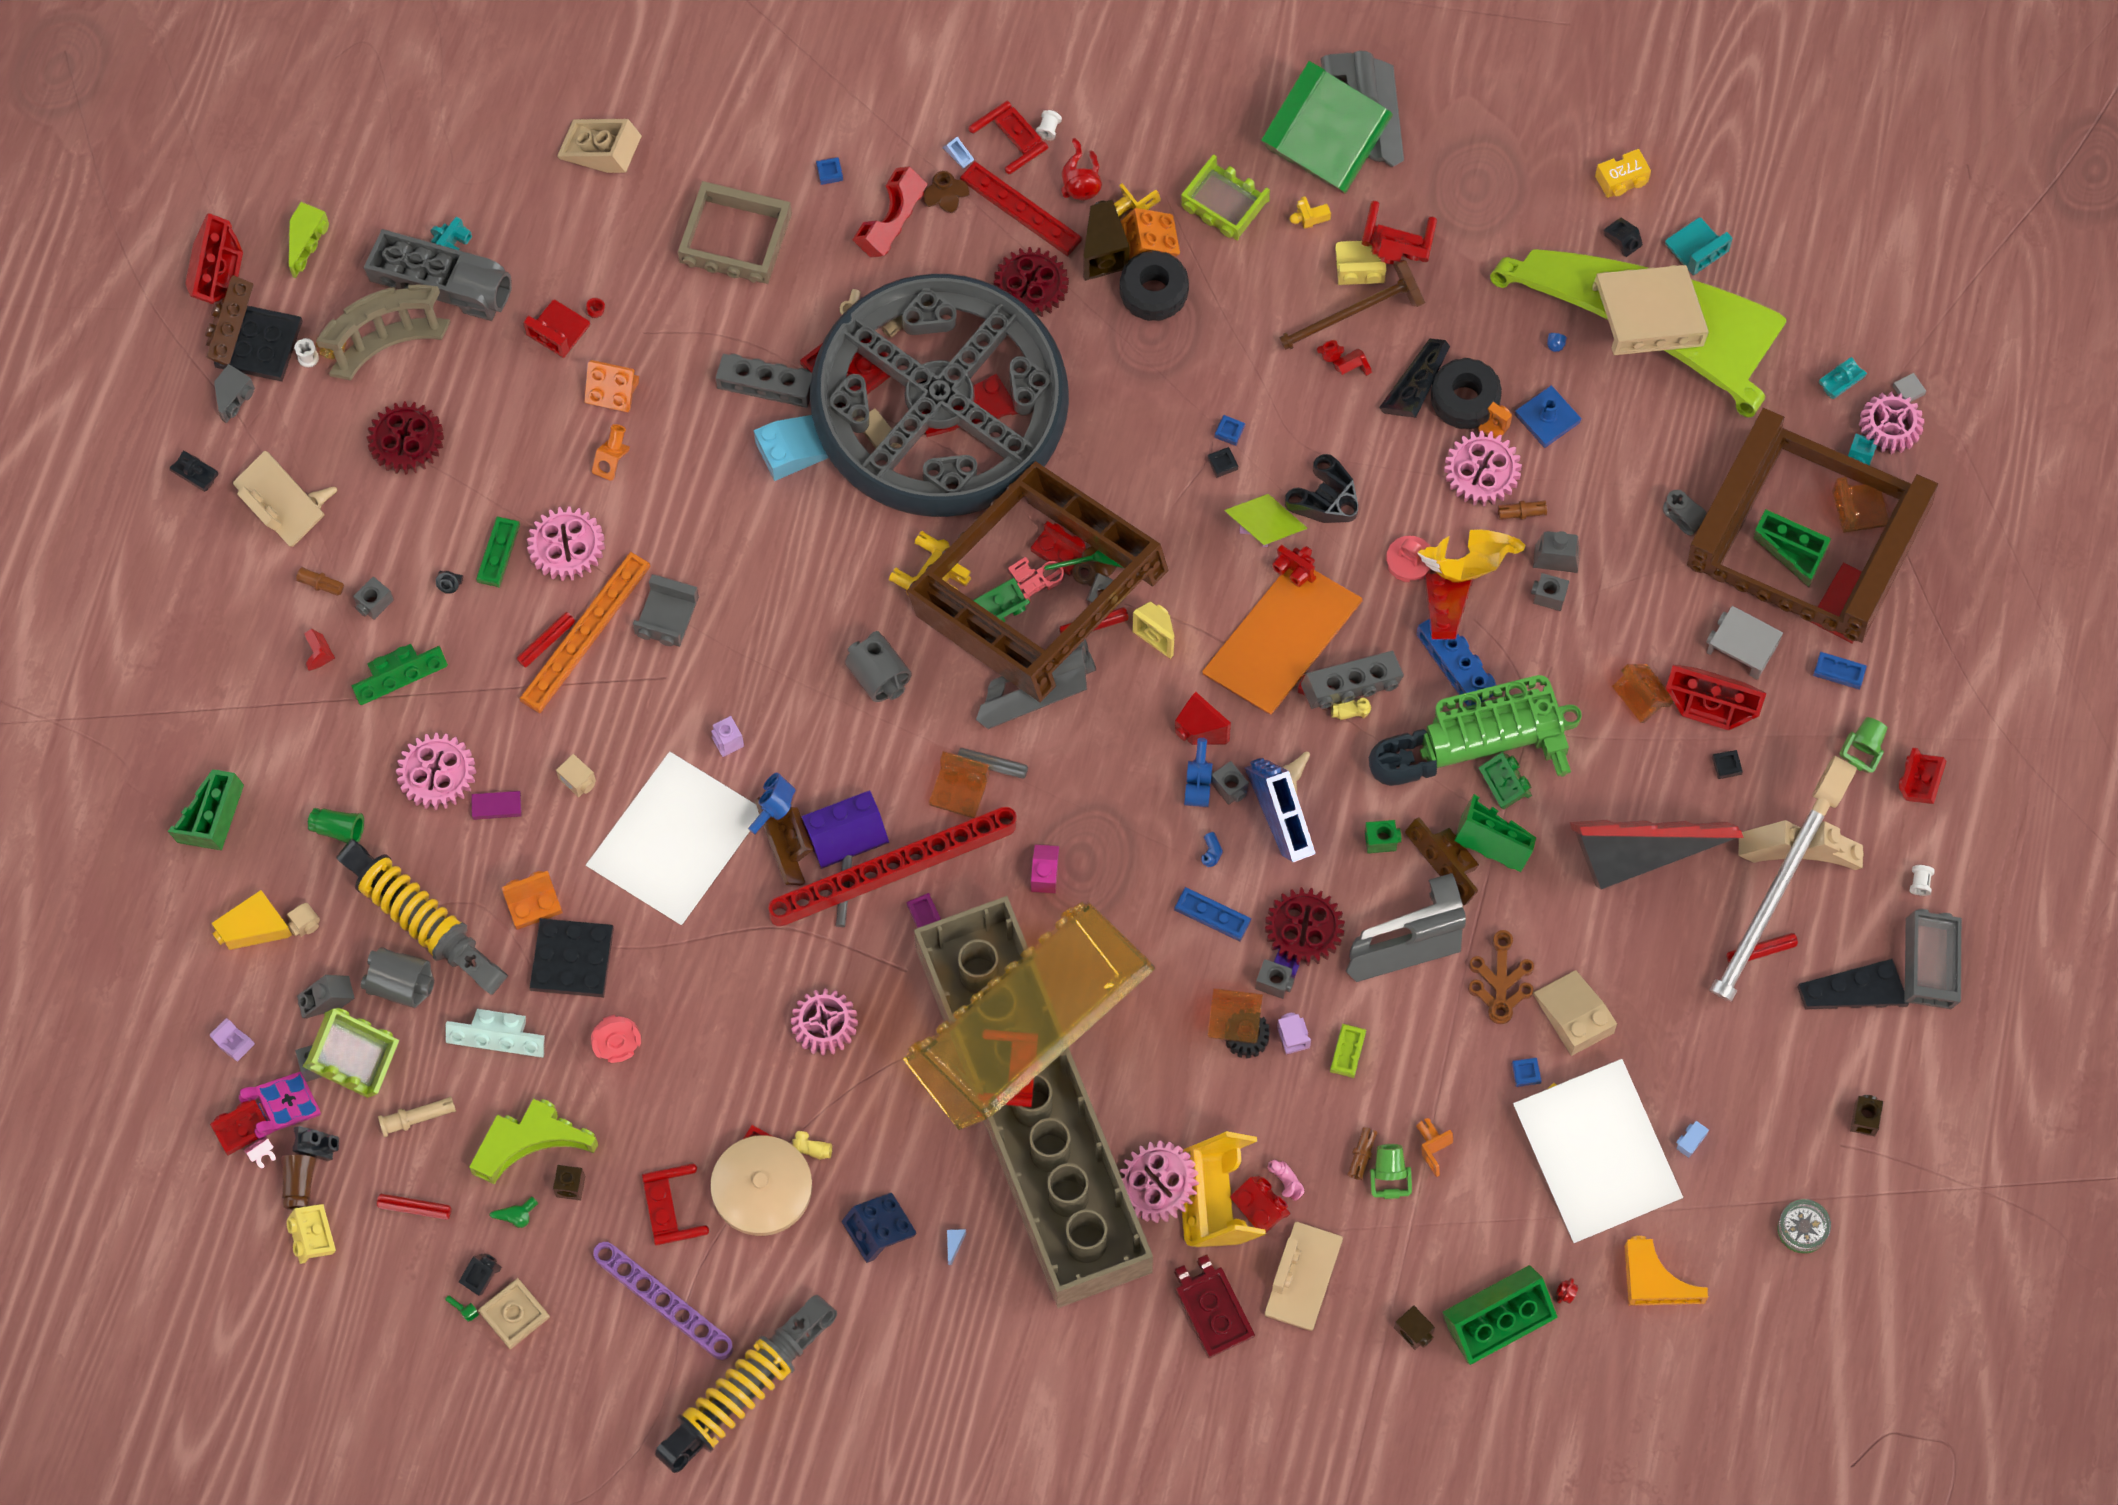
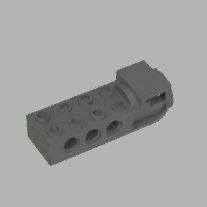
M381 229L364 265V270L370 282L391 288L395 287L398 290L408 288V285L438 286L440 294L437 301L458 306L464 314L489 321L493 320L496 312H502L512 290L510 273L506 272L500 264L493 260Z

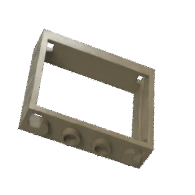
M702 181L678 250L680 263L689 265L690 268L699 267L711 273L719 272L727 274L732 278L740 277L748 279L753 283L757 281L768 284L792 215L791 202ZM706 201L778 219L762 266L690 248Z

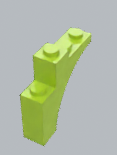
M533 1099L520 1125L511 1116H496L469 1168L472 1175L495 1185L498 1178L507 1168L530 1153L552 1147H572L594 1153L598 1142L596 1137H594L595 1134L585 1128L578 1130L572 1127L571 1122L563 1118L557 1120L558 1114L556 1108H554L555 1105L544 1099H541V1101Z

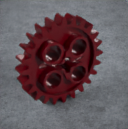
M1029 247L1027 253H1024L1019 248V255L1010 252L1011 259L1004 257L1003 264L997 265L999 272L994 273V279H996L994 280V286L1013 295L1034 314L1038 312L1043 317L1044 310L1051 314L1052 306L1059 308V301H1065V294L1068 293V286L1066 285H1069L1067 269H1063V262L1057 263V255L1049 257V250L1041 254L1039 247L1036 253L1032 252L1031 247ZM1024 267H1029V268H1031L1030 270H1026V271H1025V270H1022V268H1024ZM1047 276L1051 277V279L1049 280L1042 279L1043 277ZM1018 285L1020 288L1013 289L1011 286ZM1033 295H1040L1041 297H1039V298H1032L1031 296H1033Z
M404 401L402 407L399 408L397 403H394L393 410L386 406V414L378 412L379 420H371L374 427H368L370 434L367 436V441L370 443L368 448L372 452V458L374 460L377 459L379 466L385 464L386 471L394 467L395 474H398L400 469H403L405 475H407L408 470L412 468L417 473V466L426 469L425 462L433 464L432 455H440L438 449L443 448L441 440H444L442 424H439V418L434 416L432 410L426 412L425 405L417 409L416 402H413L411 407H408L406 401ZM397 423H401V424H402V425L399 426V427H393V425H395V424H397ZM420 427L425 428L423 431L420 432L415 431ZM390 444H396L393 448H386ZM413 448H418L414 453L409 452Z
M1300 887L1299 894H1296L1293 889H1290V897L1282 893V902L1274 900L1273 905L1275 908L1268 909L1270 916L1266 917L1265 923L1269 925L1265 926V933L1271 934L1267 936V942H1274L1271 948L1272 951L1280 948L1278 956L1288 955V963L1295 958L1297 965H1300L1301 960H1305L1306 965L1309 966L1311 959H1314L1319 964L1320 956L1328 960V951L1335 954L1337 949L1335 945L1341 946L1342 940L1339 937H1344L1345 931L1340 928L1345 926V921L1339 919L1342 918L1343 912H1335L1338 908V903L1330 905L1331 896L1323 899V891L1313 895V888H1310L1307 894ZM1310 907L1304 946H1300L1299 942L1305 909ZM1298 910L1301 914L1294 917L1289 914V911ZM1315 914H1321L1325 917V919L1322 921H1317L1313 918V916ZM1292 932L1297 937L1295 939H1287L1284 935ZM1318 937L1321 942L1313 944L1309 941V938Z

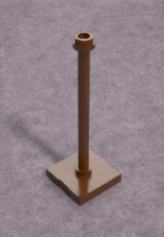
M1401 260L1393 265L1400 279L1397 281L1398 284L1289 336L1287 333H1283V336L1279 338L1284 349L1290 348L1291 350L1293 349L1292 344L1400 292L1407 294L1412 306L1418 307L1424 304L1425 300L1407 261Z

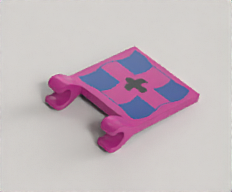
M301 1071L256 1087L241 1089L238 1097L240 1103L259 1098L269 1121L257 1123L254 1131L257 1138H263L274 1131L321 1115Z

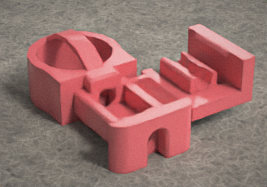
M1024 557L1008 568V572L1017 581L1025 599L1028 598L1030 602L1031 596L1045 587L1049 591L1053 587L1060 585L1064 579L1063 567L1058 568L1053 574L1044 578V567L1058 563L1055 561L1045 563L1038 570H1031L1028 566L1029 560ZM1059 574H1061V575H1060V578H1059L1058 580H1056V581H1051L1052 579H1054L1055 577H1057Z

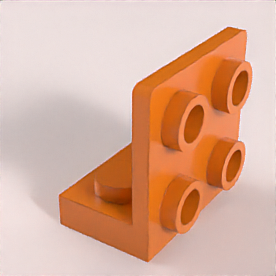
M1134 208L1121 220L1129 244V260L1139 255V253L1149 251L1166 252L1172 256L1180 254L1172 214Z
M548 871L534 872L528 878L509 881L506 886L502 887L516 930L540 921V918L548 919L563 913Z

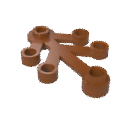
M1506 930L1496 932L1493 938V946L1497 950V976L1485 965L1484 959L1479 956L1473 957L1469 964L1472 972L1479 973L1496 990L1495 999L1484 989L1482 981L1476 979L1469 984V993L1473 996H1478L1489 1007V1018L1496 1024L1508 1023L1513 1016V1008L1523 999L1531 998L1534 991L1533 986L1525 982L1519 986L1518 992L1506 1000V991L1523 976L1531 975L1534 970V963L1529 959H1524L1520 962L1519 967L1507 976V951L1512 947L1513 936ZM1505 940L1507 945L1501 946L1498 944V941ZM1478 961L1482 966L1476 968L1473 966V962ZM1524 964H1527L1531 967V969L1529 971H1525L1522 968V966ZM1479 985L1481 990L1474 991L1472 986ZM1528 988L1530 993L1524 994L1521 989ZM1503 1010L1505 1015L1498 1016L1496 1011Z

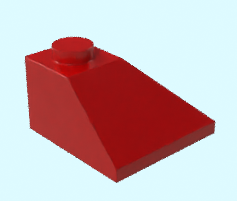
M1195 692L1175 719V733L1183 741L1187 740L1192 745H1197L1198 738H1206L1207 745H1225L1230 741L1231 722Z

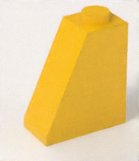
M262 890L212 922L215 932L212 933L219 945L224 943L229 950L292 936L288 926Z

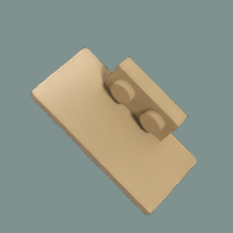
M264 451L233 482V485L239 490L237 494L266 526L275 530L290 547H294L325 515L267 451Z
M1299 1222L1294 1223L1273 1283L1272 1293L1265 1311L1266 1317L1313 1331L1342 1244V1236Z

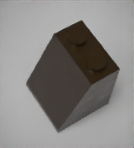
M1113 200L1099 201L1090 206L1083 255V277L1085 281L1122 271L1129 261V244Z

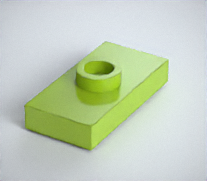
M1342 1024L1330 1069L1331 1073L1351 1078L1355 1077L1366 1035L1365 1029Z

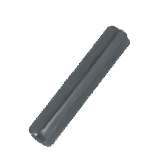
M960 748L957 755V761L1022 779L1026 777L1028 772V766L1025 764L965 748Z

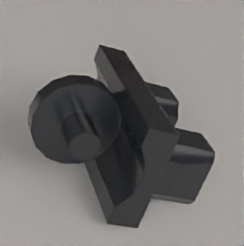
M184 450L178 460L170 467L171 472L204 492L208 491L219 474L217 470Z
M302 1126L294 1127L295 1142L292 1149L293 1152L325 1161L333 1160V1152L339 1150L338 1136Z

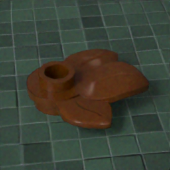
M939 171L934 175L932 185L925 190V204L927 207L939 204L944 211L954 213L959 206V197L970 195L969 188L964 181L955 179L948 171ZM943 181H945V182H947L948 184H946V185H941L940 183L943 182Z
M1091 546L1083 552L1082 558L1092 556L1098 550ZM1092 560L1082 562L1074 566L1073 577L1076 582L1083 585L1088 584L1091 587L1096 574L1099 573L1109 578L1117 567ZM1086 569L1089 575L1087 577L1081 576L1080 570Z

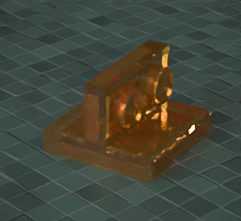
M1627 664L1621 670L1624 675L1612 685L1613 689L1640 723H1645L1661 707H1670L1674 703L1665 686L1647 664Z

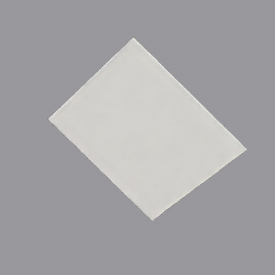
M669 751L586 866L682 925L750 832L748 830L749 826L759 816L757 806Z
M1623 1059L1513 1103L1573 1243L1683 1198Z

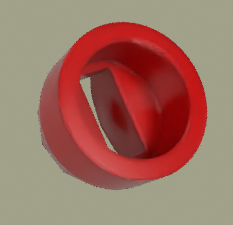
M599 298L589 299L586 304L588 316L596 319L601 317L605 310V303Z

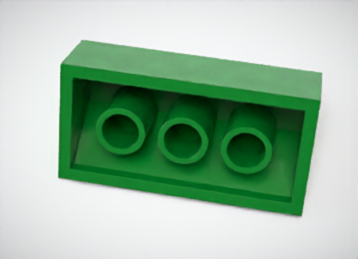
M1531 1265L1442 1312L1450 1334L1469 1365L1558 1318L1543 1277Z

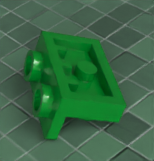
M1502 752L1478 767L1502 809H1506L1523 797L1530 798L1532 796L1529 790L1532 788L1531 784L1525 776H1521L1518 768H1520V765L1513 755L1509 756Z

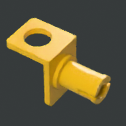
M1121 183L1119 186L1123 197L1116 201L1114 205L1118 216H1121L1130 208L1149 210L1160 202L1161 198L1158 191L1154 190L1137 202L1123 183Z

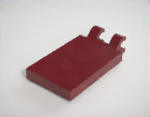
M1206 1254L1198 1258L1197 1261L1203 1273L1190 1278L1185 1265L1176 1268L1174 1273L1181 1284L1175 1291L1210 1359L1254 1338L1255 1333L1222 1267L1214 1270Z

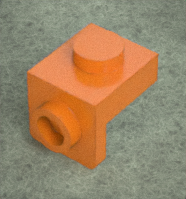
M1492 402L1488 407L1490 418L1488 422L1479 426L1478 432L1483 431L1485 437H1488L1489 433L1493 432V438L1496 439L1499 435L1503 436L1509 429L1512 414L1505 406Z

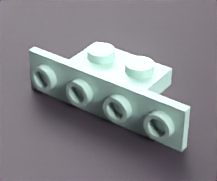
M477 1009L471 1025L446 1022V1043L544 1057V1035L523 1032L526 1016Z

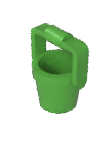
M1866 717L1856 733H1849L1840 750V757L1857 767L1859 771L1862 770L1866 773L1874 772L1884 753L1881 750V745L1888 727L1874 718ZM1851 745L1862 752L1874 756L1870 766L1865 765L1863 761L1853 755L1847 754Z
M1383 1144L1377 1147L1376 1168L1370 1169L1371 1193L1374 1197L1397 1199L1400 1196H1409L1412 1193L1411 1167H1405L1403 1147L1399 1144ZM1407 1177V1189L1396 1188L1375 1191V1178L1379 1180H1400Z

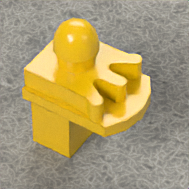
M1303 196L1298 201L1297 213H1293L1289 218L1293 224L1302 222L1305 229L1330 220L1331 212L1328 204L1310 208L1306 196Z

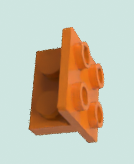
M590 360L587 368L584 402L586 404L629 412L631 410L632 394L639 384V376L634 375L635 371L631 368Z

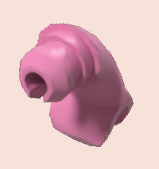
M1272 1160L1268 1163V1170L1274 1173L1284 1184L1285 1190L1281 1194L1284 1197H1291L1294 1201L1298 1200L1304 1193V1187L1292 1169L1284 1161Z

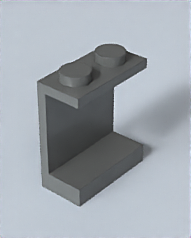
M652 574L649 580L650 593L639 621L634 620L633 622L634 632L638 637L645 640H650L651 638L658 640L665 646L671 647L675 645L680 647L699 598L698 589L692 585Z

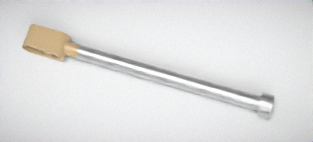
M1835 755L1828 763L1812 794V797L1817 799L1721 980H1714L1710 988L1712 993L1732 1002L1737 993V990L1733 987L1829 807H1837L1854 777L1857 767Z

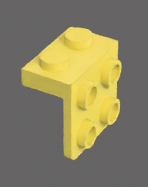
M1362 241L1336 243L1338 285L1385 283L1386 263L1381 262L1377 255L1372 254V246H1364Z

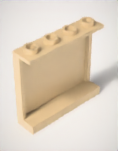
M1686 265L1603 272L1596 275L1592 289L1593 291L1599 290L1614 336L1611 347L1613 355L1704 346L1709 331Z

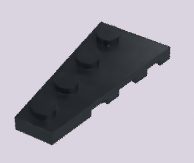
M1429 338L1379 408L1384 414L1417 417L1434 382V377L1438 373L1450 348L1446 340Z
M1893 959L1798 984L1797 987L1805 1010L1837 1009L1838 1007L1861 1008L1862 1006H1876V1008L1887 1006L1908 1007L1909 1003L1904 1002L1905 991Z

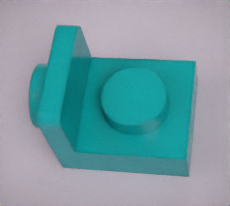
M1855 434L1848 456L1870 466L1877 446L1873 444L1874 439L1867 440L1865 436Z

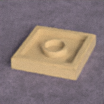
M518 1278L478 1309L481 1316L510 1350L550 1318L549 1314Z

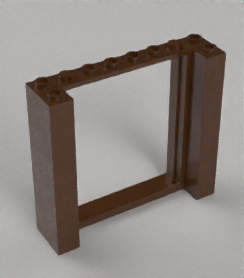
M1762 408L1690 545L1687 566H1690L1695 572L1712 576L1718 582H1726L1740 592L1753 594L1763 602H1771L1783 611H1791L1798 614L1806 621L1816 622L1828 631H1837L1851 641L1863 643L1933 505L1939 483L1916 474L1912 484L1784 429V416ZM1782 449L1899 499L1840 616H1836L1722 565Z
M1035 461L1014 483L1007 487L1006 491L998 499L991 503L990 507L982 515L975 519L974 523L965 532L959 535L958 539L949 548L943 551L942 555L933 564L927 567L926 571L917 580L911 583L906 591L919 619L1038 702H1041L1056 687L1052 672L1142 580L1153 587L1169 570L1159 542ZM1024 496L1027 497L1028 503L1125 568L1046 650L942 580Z

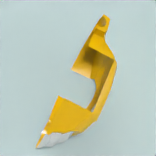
M1478 529L1470 530L1468 541L1470 553L1463 558L1455 560L1445 558L1450 536L1443 539L1437 547H1426L1425 550H1420L1418 555L1427 567L1438 573L1441 577L1452 582H1462L1479 578L1497 570L1506 553L1517 554L1524 551L1526 545L1520 539L1510 535Z

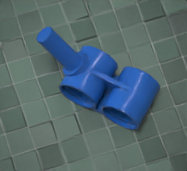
M1198 738L1196 759L1188 761L1186 781L1188 784H1186L1184 802L1186 806L1209 808V785H1211L1213 763L1206 761V738Z
M778 772L772 774L763 785L766 791L758 802L762 806L761 809L763 811L748 828L754 835L770 817L779 820L790 810L791 801L796 789Z

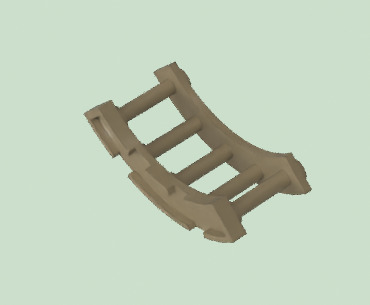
M408 285V288L395 290V287L367 295L343 310L344 314L336 320L332 319L316 340L318 347L332 349L337 360L329 373L330 377L351 381L355 373L367 360L378 352L397 343L414 339L442 340L451 322L450 319L436 318L433 305L440 294L438 286ZM407 309H424L426 318L411 319ZM398 311L401 321L385 326L381 316ZM373 320L376 330L361 338L358 329ZM351 336L354 344L344 353L342 346Z

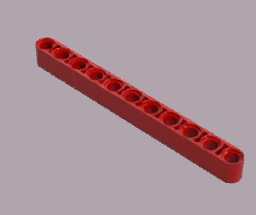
M1001 807L776 897L769 903L770 921L772 924L780 927L788 925L1007 837L1016 830V812L1010 807ZM1007 818L1012 822L1009 824H1002L1000 820ZM985 827L989 831L987 833H980L978 829ZM963 836L967 840L964 842H957L955 838ZM941 845L944 847V850L935 851L933 847ZM918 854L922 858L919 860H912L910 856ZM891 863H896L899 865V868L893 870L887 866ZM873 872L877 876L870 879L865 877V874ZM846 881L854 883L849 888L844 887L842 884ZM827 890L831 892V895L823 897L820 895V892ZM802 899L807 900L809 902L805 906H800L797 904V902ZM780 908L786 910L783 915H776L774 913L775 910Z

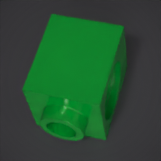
M1395 820L1366 822L1364 832L1367 854L1394 852L1397 850L1398 843H1401V829L1396 828ZM1385 833L1390 838L1382 840L1377 835Z

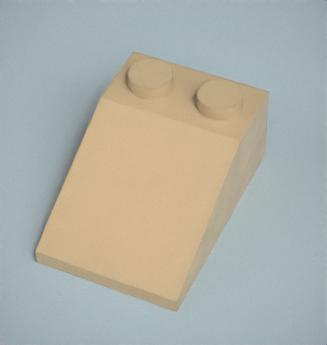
M629 119L573 120L557 157L564 161L607 173H626L642 135Z
M1576 970L1533 993L1571 1056L1615 1032L1617 1023L1608 1008Z

